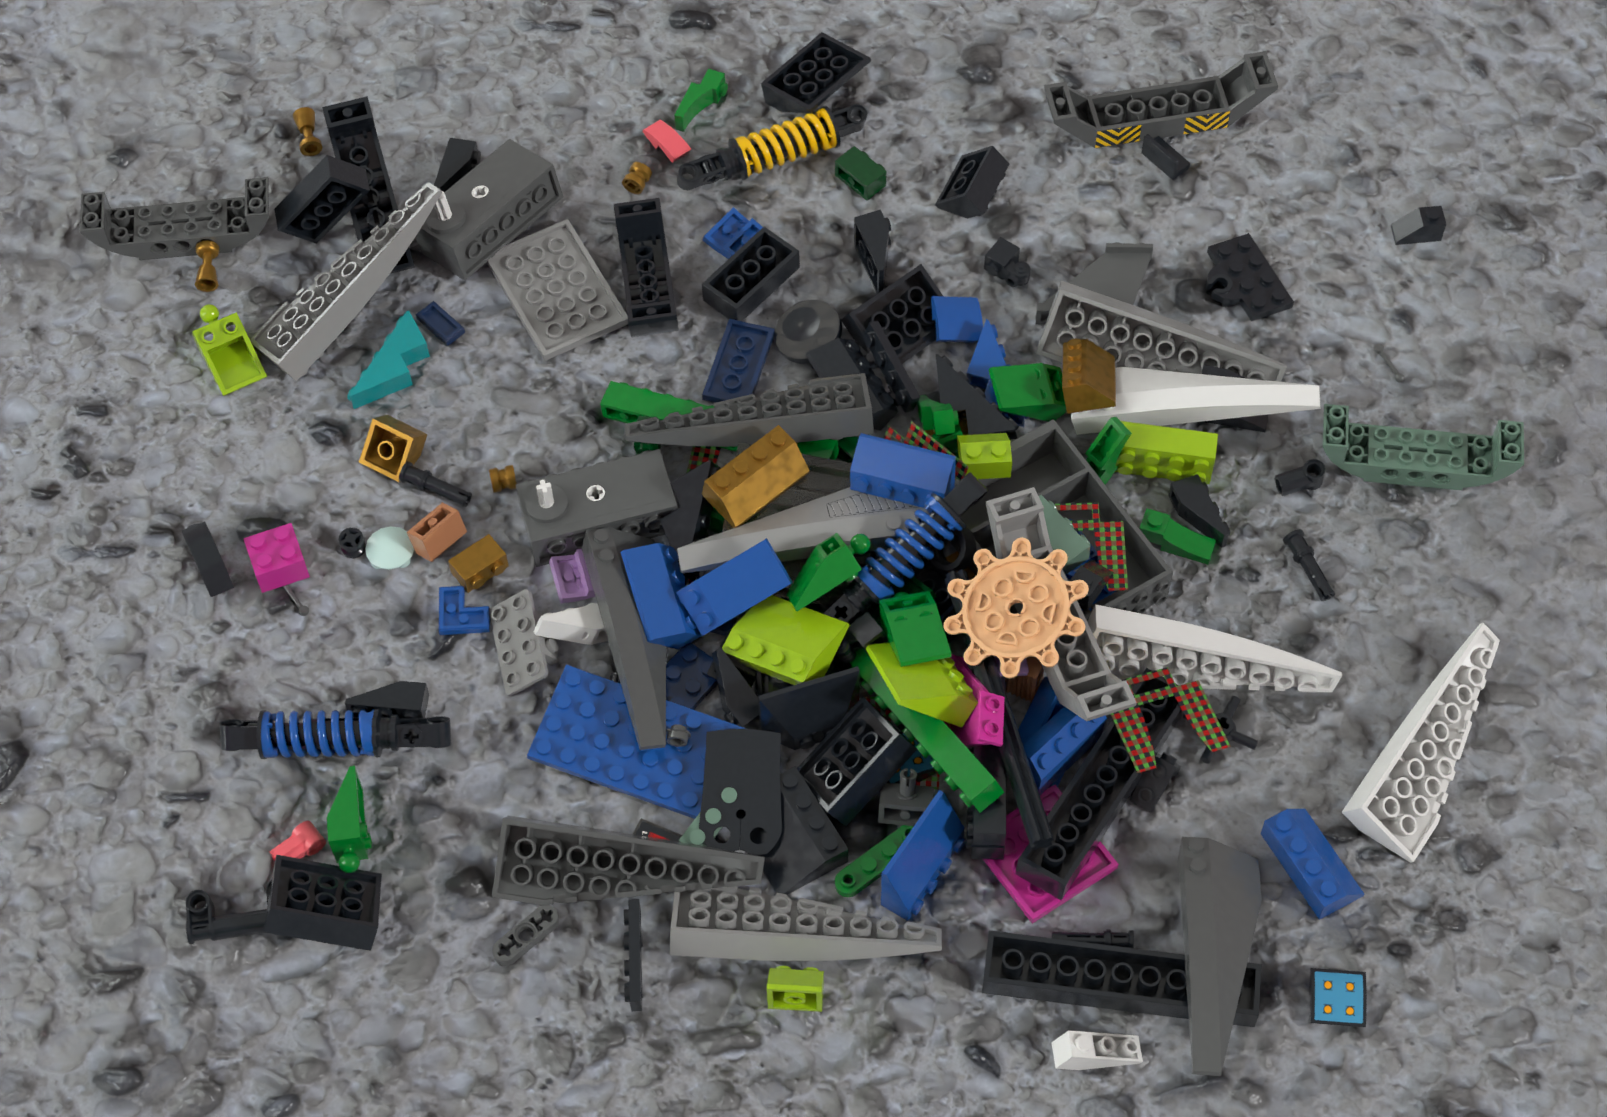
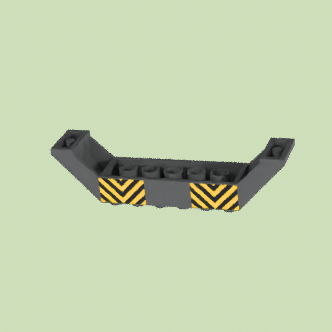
M1266 51L1244 54L1243 59L1219 76L1086 96L1068 87L1067 82L1044 85V92L1054 124L1094 148L1143 141L1144 136L1147 134L1155 139L1157 136L1165 138L1228 128L1278 90V83Z

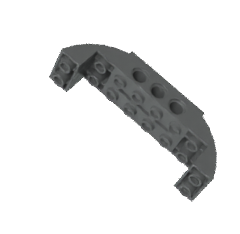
M269 178L245 179V197L111 209L105 192L81 194L80 233L101 248L124 256L136 257L139 260L197 255L196 245L201 241L207 240L219 245V253L232 252V249L254 239L266 225L269 217Z

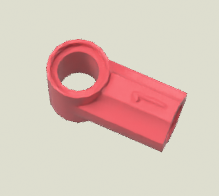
M307 820L296 826L292 836L273 848L269 853L274 861L276 855L301 859L305 855L312 856L322 850L326 840L313 823Z

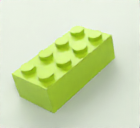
M1121 421L1132 434L1120 452L1116 462L1118 468L1115 472L1123 475H1141L1146 478H1164L1170 481H1178L1198 474L1202 482L1210 485L1216 458L1217 433Z

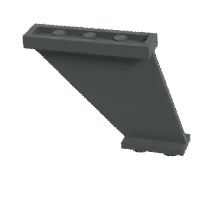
M1106 243L1105 253L1068 283L1134 305L1149 262H1151L1153 244ZM1056 293L1044 303H1037L1035 324H1046Z

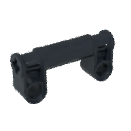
M271 881L266 886L267 904L269 899ZM194 890L186 897V934L189 944L205 939L217 941L265 933L264 925L267 909L215 917L214 904L205 891ZM198 902H206L203 908L194 909Z

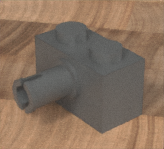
M908 768L903 769L900 772V784L886 783L881 788L878 823L914 826L934 798V787L917 786V772L910 769V777H907Z

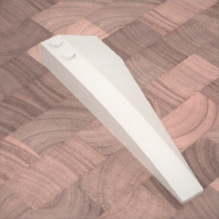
M1117 367L1115 368L1116 407L1071 413V420L1076 434L1079 435L1101 432L1111 417H1117L1120 421L1164 426L1321 409L1319 385Z
M1095 604L1087 621L1111 673L1120 680L1141 675L1146 668L1155 671L1168 667L1177 685L1199 680L1203 689L1236 690V685H1248V690H1259L1260 686H1274L1275 691H1285V689L1291 687H1298V691L1333 692L1342 677V672L1295 654L1239 636L1175 620Z
M1484 623L1479 624L1421 696L1342 811L1358 830L1410 863L1415 861L1439 823L1441 815L1437 811L1440 805L1446 802L1448 796L1446 790L1449 782L1454 779L1456 773L1454 766L1456 761L1461 758L1472 725L1470 719L1472 713L1476 712L1479 704L1477 701L1479 692L1484 689L1487 681L1485 680V674L1487 669H1490L1500 642Z

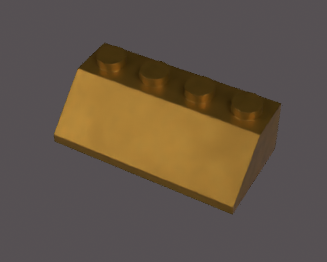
M1071 339L1068 342H1063L1062 389L1067 414L1116 407L1115 356L1088 339Z
M778 425L706 479L702 495L733 528H736L806 476L810 470L796 442Z

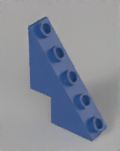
M986 319L966 376L970 380V385L985 389V399L990 404L995 402L998 405L989 369L991 367L1011 365H1006L1005 350L1002 344L998 345L996 340L998 333L995 325H991L989 320ZM1004 411L1001 413L1006 419L1012 418L1020 427H1024L1025 419L1029 418Z

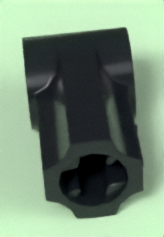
M1310 459L1302 467L1275 475L1274 480L1279 494L1286 496L1304 489L1316 490L1320 488L1325 474V465L1320 460ZM1309 473H1314L1318 476H1311Z

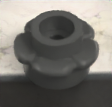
M672 725L671 728L666 730L667 743L672 746H685L689 737H691V733L683 725Z

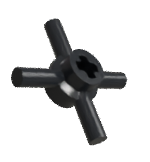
M1231 696L1224 712L1216 714L1219 724L1228 742L1235 741L1255 750L1258 740L1236 731V725L1232 717L1241 700L1237 696ZM1206 746L1200 760L1209 764L1215 752H1211Z

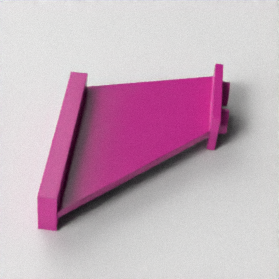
M951 654L950 658L955 662L957 670L964 676L963 679L966 684L973 690L972 694L978 703L963 727L943 722L966 747L989 744L1001 747L1003 745L1005 697L990 693L967 667L964 658Z

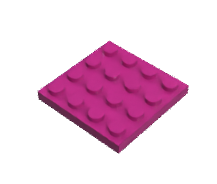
M1053 785L1040 795L1046 816H1048L1062 795V792L1056 785ZM1018 808L1006 815L1004 859H983L1032 924L1118 869L1119 865L1100 841L1062 901L1015 874L1018 859L1029 844Z

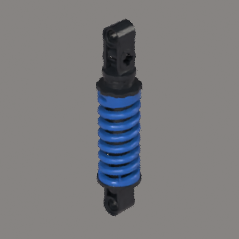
M970 472L958 482L946 497L941 498L933 492L931 497L924 503L929 515L920 509L916 510L914 515L919 524L911 519H907L904 524L909 534L903 529H896L895 536L897 540L887 538L885 540L887 550L881 547L875 549L878 559L875 560L872 557H867L865 559L866 565L863 568L861 567L862 570L858 572L857 577L853 579L848 587L844 586L841 589L843 595L823 614L837 619L839 614L837 609L839 607L842 609L847 607V618L840 617L838 620L849 624L860 613H869V608L875 603L880 606L879 600L893 597L895 594L892 588L893 584L902 588L905 584L902 576L905 575L908 578H912L915 574L911 568L913 565L918 569H922L924 562L921 558L923 556L927 559L934 557V553L929 547L930 544L936 549L942 550L944 544L939 538L940 535L950 541L954 538L951 530L955 531L957 529L961 531L967 528L961 516L979 502L989 490Z
M374 709L368 713L365 710H361L359 718H354V713L351 710L346 711L345 718H340V713L337 710L332 711L331 718H326V713L323 710L318 712L317 718H313L311 711H305L303 722H299L298 712L292 711L289 716V723H285L283 711L271 714L267 710H261L258 720L229 719L219 723L222 750L258 749L261 759L275 758L279 753L286 758L291 757L294 753L298 757H304L307 753L312 757H318L321 752L326 757L333 756L335 752L340 757H345L349 751L355 757L361 754H366L369 757H381L383 749L391 748L392 751H398L399 747L445 748L451 745L449 717L399 718V715L383 717L381 709ZM414 729V733L417 734V736H413V733L409 730Z

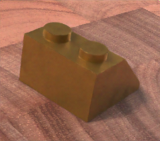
M389 415L373 418L359 463L400 482L399 473L403 465L407 461L413 465L421 456L428 434Z

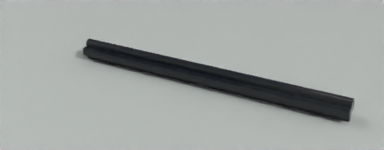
M963 569L958 572H949L946 574L947 578L945 579L947 587L953 579L958 578L969 581L967 572ZM950 595L955 613L958 614L962 609V601ZM962 633L968 648L971 644V638L968 634ZM990 656L985 658L979 665L973 666L978 680L990 693L1005 697L1003 745L999 747L1030 846L1034 850L1040 847L1047 848L1052 845L1051 841L1054 840L995 658Z

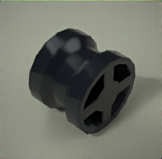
M347 528L340 533L338 540L345 557L355 559L364 554L366 544L363 534L359 529Z

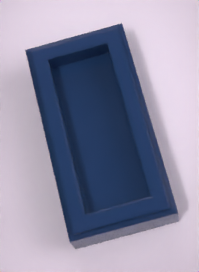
M434 301L416 314L417 320L446 346H449L465 333L464 327Z

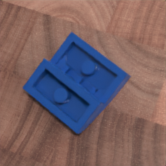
M733 207L704 235L702 240L712 249L729 259L763 227L753 218L749 221Z
M932 296V320H936V342L978 343L983 330L978 298Z

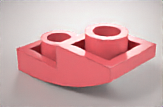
M662 120L655 122L642 131L654 148L660 147L672 163L691 151L690 146Z

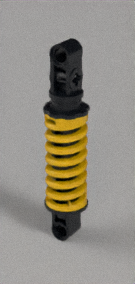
M854 104L835 112H831L827 106H823L815 112V115L813 113H806L804 118L795 117L792 122L786 120L781 126L778 124L772 125L770 130L763 128L759 134L751 132L748 138L745 136L731 138L728 140V148L716 149V153L707 154L699 159L682 164L678 169L677 184L681 189L688 191L705 184H712L723 178L729 180L737 174L742 180H745L752 175V169L755 173L760 174L762 172V165H765L768 170L773 169V161H776L777 165L783 166L785 163L784 158L787 157L790 162H794L796 160V153L801 158H806V146H808L812 154H817V142L825 151L838 148L841 144L840 137L859 132L863 129L867 118V110L859 104ZM851 116H858L861 120L855 121ZM690 174L693 178L685 179L682 175Z

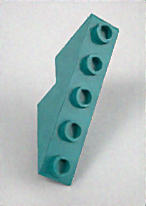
M409 310L399 317L392 333L386 336L384 345L379 351L375 352L371 364L362 371L358 383L349 390L347 399L352 402L354 409L412 386L411 375L407 366L430 357L427 343Z

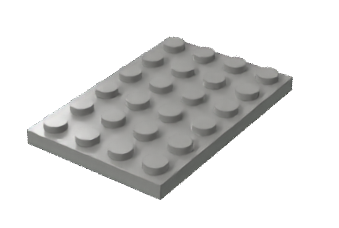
M568 219L505 245L495 256L486 262L544 361L628 325L626 312Z

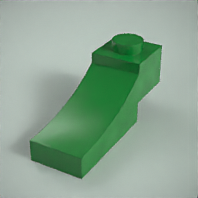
M708 68L700 85L691 82L674 115L676 130L684 132L691 120L700 111L712 103L718 104L721 96H725L728 84L725 83V73Z
M919 395L920 399L917 403L918 416L923 430H934L935 435L955 433V425H959L957 410L953 411L950 403H939L929 399L927 395Z
M1111 417L1085 453L1088 456L1086 461L1105 485L1118 468L1116 466L1117 459L1132 434L1117 417Z
M1146 508L1139 529L1149 542L1161 545L1160 551L1203 564H1209L1216 543L1215 539L1180 525L1171 519L1168 514Z

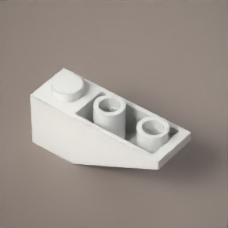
M590 603L578 608H568L556 613H546L540 616L534 629L536 636L587 645L608 641L597 603Z
M1068 1030L1051 1042L1056 1069L1086 1070L1133 1065L1143 1062L1139 1037L1136 1035Z

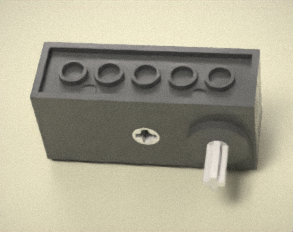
M508 139L446 192L442 191L431 213L416 235L422 254L461 279H468L488 262L487 260L495 256L500 249L508 245L563 198L554 165L513 140Z
M660 449L647 450L641 454L623 456L617 460L599 462L593 466L574 468L568 472L550 474L544 478L526 480L516 484L520 510L536 567L549 564L550 558L553 556L575 555L577 549H582L585 531L588 529L613 528L650 539L666 535L660 519L678 509ZM659 528V532L649 533V530H655Z

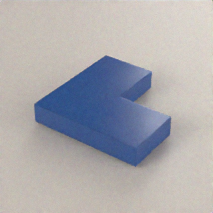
M464 586L439 587L440 635L490 632L489 606L465 607Z

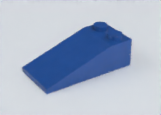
M766 538L677 591V594L703 636L793 582Z

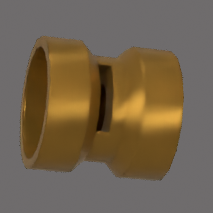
M634 162L629 169V174H626L622 185L633 194H641L645 188V183L652 176L651 169L641 162Z
M513 465L505 466L504 469L500 470L497 468L489 469L493 493L501 492L505 488L510 490L516 489L517 482Z

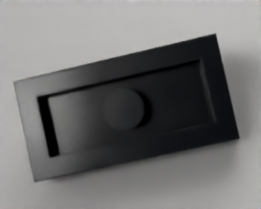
M1149 134L1144 136L1141 153L1172 180L1190 168V162L1160 136H1157L1155 139Z

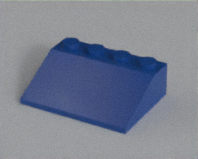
M941 790L937 792L882 872L881 906L906 921L910 919L912 914L917 915L924 904L923 898L927 893L931 894L938 883L936 879L941 872L943 874L947 872L952 863L950 858L955 852L959 853L966 842V839H964L965 828L946 795Z

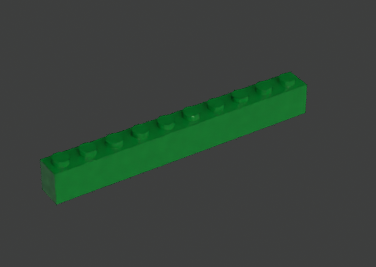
M610 381L600 402L604 418L627 424L636 422L639 416L657 417L659 420H664L668 414L674 412L684 415L692 413V408L702 406L703 410L714 408L713 405L707 406L690 399L684 400L670 394H660L652 392L647 388L641 389L624 382L617 383ZM826 439L796 443L810 471L827 476L830 475L839 453L838 440ZM750 446L716 447L742 453Z
M863 649L855 650L856 657L852 662L848 663L850 666L847 669L859 667L860 678L863 680L861 683L862 687L869 695L875 693L877 697L874 700L883 711L887 708L889 709L890 713L888 716L897 727L900 724L904 726V729L901 731L911 743L914 740L919 743L915 747L925 759L928 756L933 759L930 764L940 775L944 772L947 775L944 780L953 791L959 789L962 792L959 797L968 808L973 805L981 813L1005 793L995 778L942 720L898 705L869 655Z

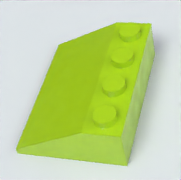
M771 595L751 607L735 624L722 649L729 658L748 668L792 685H797L825 676L849 624L806 607L796 611L791 602Z
M890 643L870 644L866 647V651L898 705L963 727L978 701L972 694L973 690L966 684L963 679L964 676L957 670L955 662L950 657L901 667Z

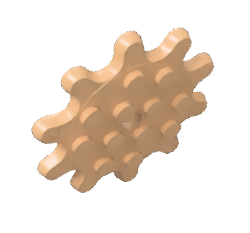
M1023 537L1013 542L1010 555L1004 559L995 558L987 549L978 550L973 558L978 568L976 577L969 581L958 578L953 579L947 587L951 596L962 601V609L958 614L950 616L945 620L944 629L951 635L965 633L970 636L971 644L964 653V661L970 666H976L985 658L996 656L1001 663L1000 672L1005 678L1009 679L1015 678L1019 674L1021 662L1028 657H1036L1045 667H1054L1059 661V654L1054 646L1055 641L1063 635L1078 637L1085 631L1084 621L1071 614L1070 606L1073 602L1084 598L1088 594L1089 587L1084 580L1065 581L1061 577V570L1068 561L1065 551L1056 549L1046 558L1036 559L1031 555V543ZM1016 603L1022 604L1021 614H1012L1010 612L1011 606Z

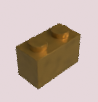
M490 534L448 560L452 575L464 586L467 593L482 587L487 580L493 576L500 575L509 567L506 553Z

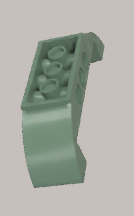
M1324 404L1323 449L1328 458L1340 469L1363 478V481L1462 491L1463 488L1481 486L1501 480L1513 474L1524 465V422L1498 420L1493 436L1349 423V406Z

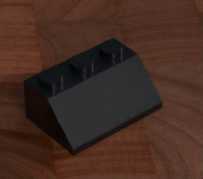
M994 146L962 155L935 206L967 219L982 216L988 210V204L997 193V187L1004 179L1005 172L1010 164Z

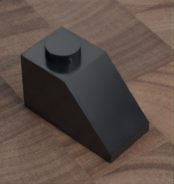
M1442 206L1419 207L1391 224L1395 245L1441 241L1446 227V220Z
M1092 560L1081 565L1070 580H1084L1089 587L1088 594L1084 598L1077 600L1080 608L1086 612L1114 573Z

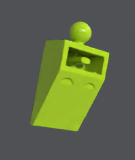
M211 304L203 306L200 310V317L209 324L192 331L193 338L222 395H228L266 378V372L237 312L218 320L219 311L216 306ZM228 326H235V330L228 331L226 329V327ZM207 335H213V339L211 341H207L204 339V337Z

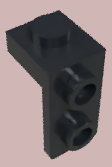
M1165 752L1162 755L1154 754L1156 768L1144 771L1130 797L1131 802L1149 812L1154 811L1171 777L1176 776L1181 768L1176 763L1177 759Z

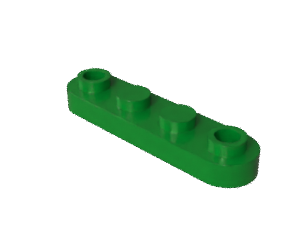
M902 825L838 872L835 877L837 893L843 897H853L880 878L883 870L906 839L905 835L910 833L914 826ZM850 878L853 882L847 884L844 882V879Z

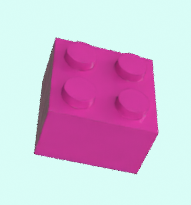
M292 523L243 538L262 593L310 577Z

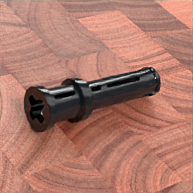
M409 461L403 465L399 473L400 482L413 484L420 491L427 489L463 507H467L471 501V492L432 476L429 470L423 471L416 468Z
M1294 530L1283 538V542L1292 551L1293 560L1301 564L1320 600L1327 601L1331 599L1329 594L1333 597L1335 591L1313 557L1314 549L1307 544L1303 537V530Z
M1106 929L1103 933L1052 931V938L1134 948V930H1129L1128 933L1112 932L1111 929Z

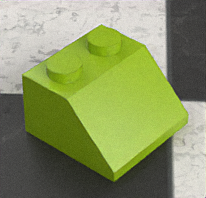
M1007 433L957 435L959 459L969 467L966 475L971 472L977 479L1011 477L1012 454L1010 439Z
M788 966L770 968L767 981L768 1009L822 1012L824 971H819L813 967H807L803 970H795Z

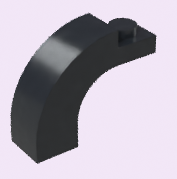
M206 522L193 524L187 529L182 530L184 539L210 597L233 589V583Z

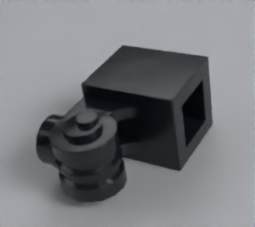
M1000 237L985 254L984 270L992 276H997L1002 280L1005 279L1006 283L1011 287L1026 285L1030 279L1029 264L1019 262L1020 248Z
M866 612L848 627V631H846L836 656L842 663H850L856 657L855 650L863 649L868 654L866 651L868 645L889 643L887 635L871 615Z

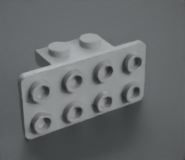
M524 589L492 607L489 611L506 694L510 696L548 676L547 663L554 665L560 661L558 655L559 648L555 639L535 635L534 629L540 616L543 614L535 611L532 593Z

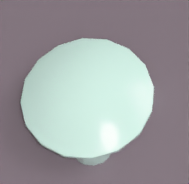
M390 526L381 528L371 535L367 540L365 550L373 568L390 570L399 567L405 568L410 564L414 548L408 537V531L400 527Z

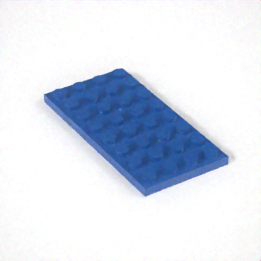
M566 665L528 751L527 759L695 819L701 812L707 732L746 728L666 700V730L676 724L685 726L686 730L691 733L687 745L682 747L672 746L667 743L666 735V746L664 748L640 750L621 684Z

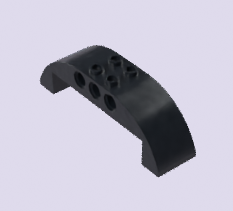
M368 96L322 107L335 158L366 169L370 191L350 210L357 240L361 239L363 242L372 235L370 231L377 225L381 228L389 221L388 216L395 210H398ZM409 247L390 274L415 268Z
M660 198L613 204L631 338L679 331Z

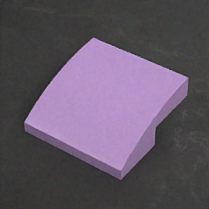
M577 549L575 555L553 556L550 558L549 564L561 604L595 597L582 549Z

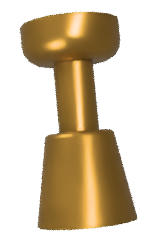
M309 107L299 108L294 111L293 119L299 132L304 134V139L299 144L300 152L305 156H315L323 148L321 140L313 136L315 112Z
M201 241L196 245V254L203 259V263L199 266L195 287L204 292L214 291L219 286L216 270L212 265V259L219 255L220 248L213 241Z

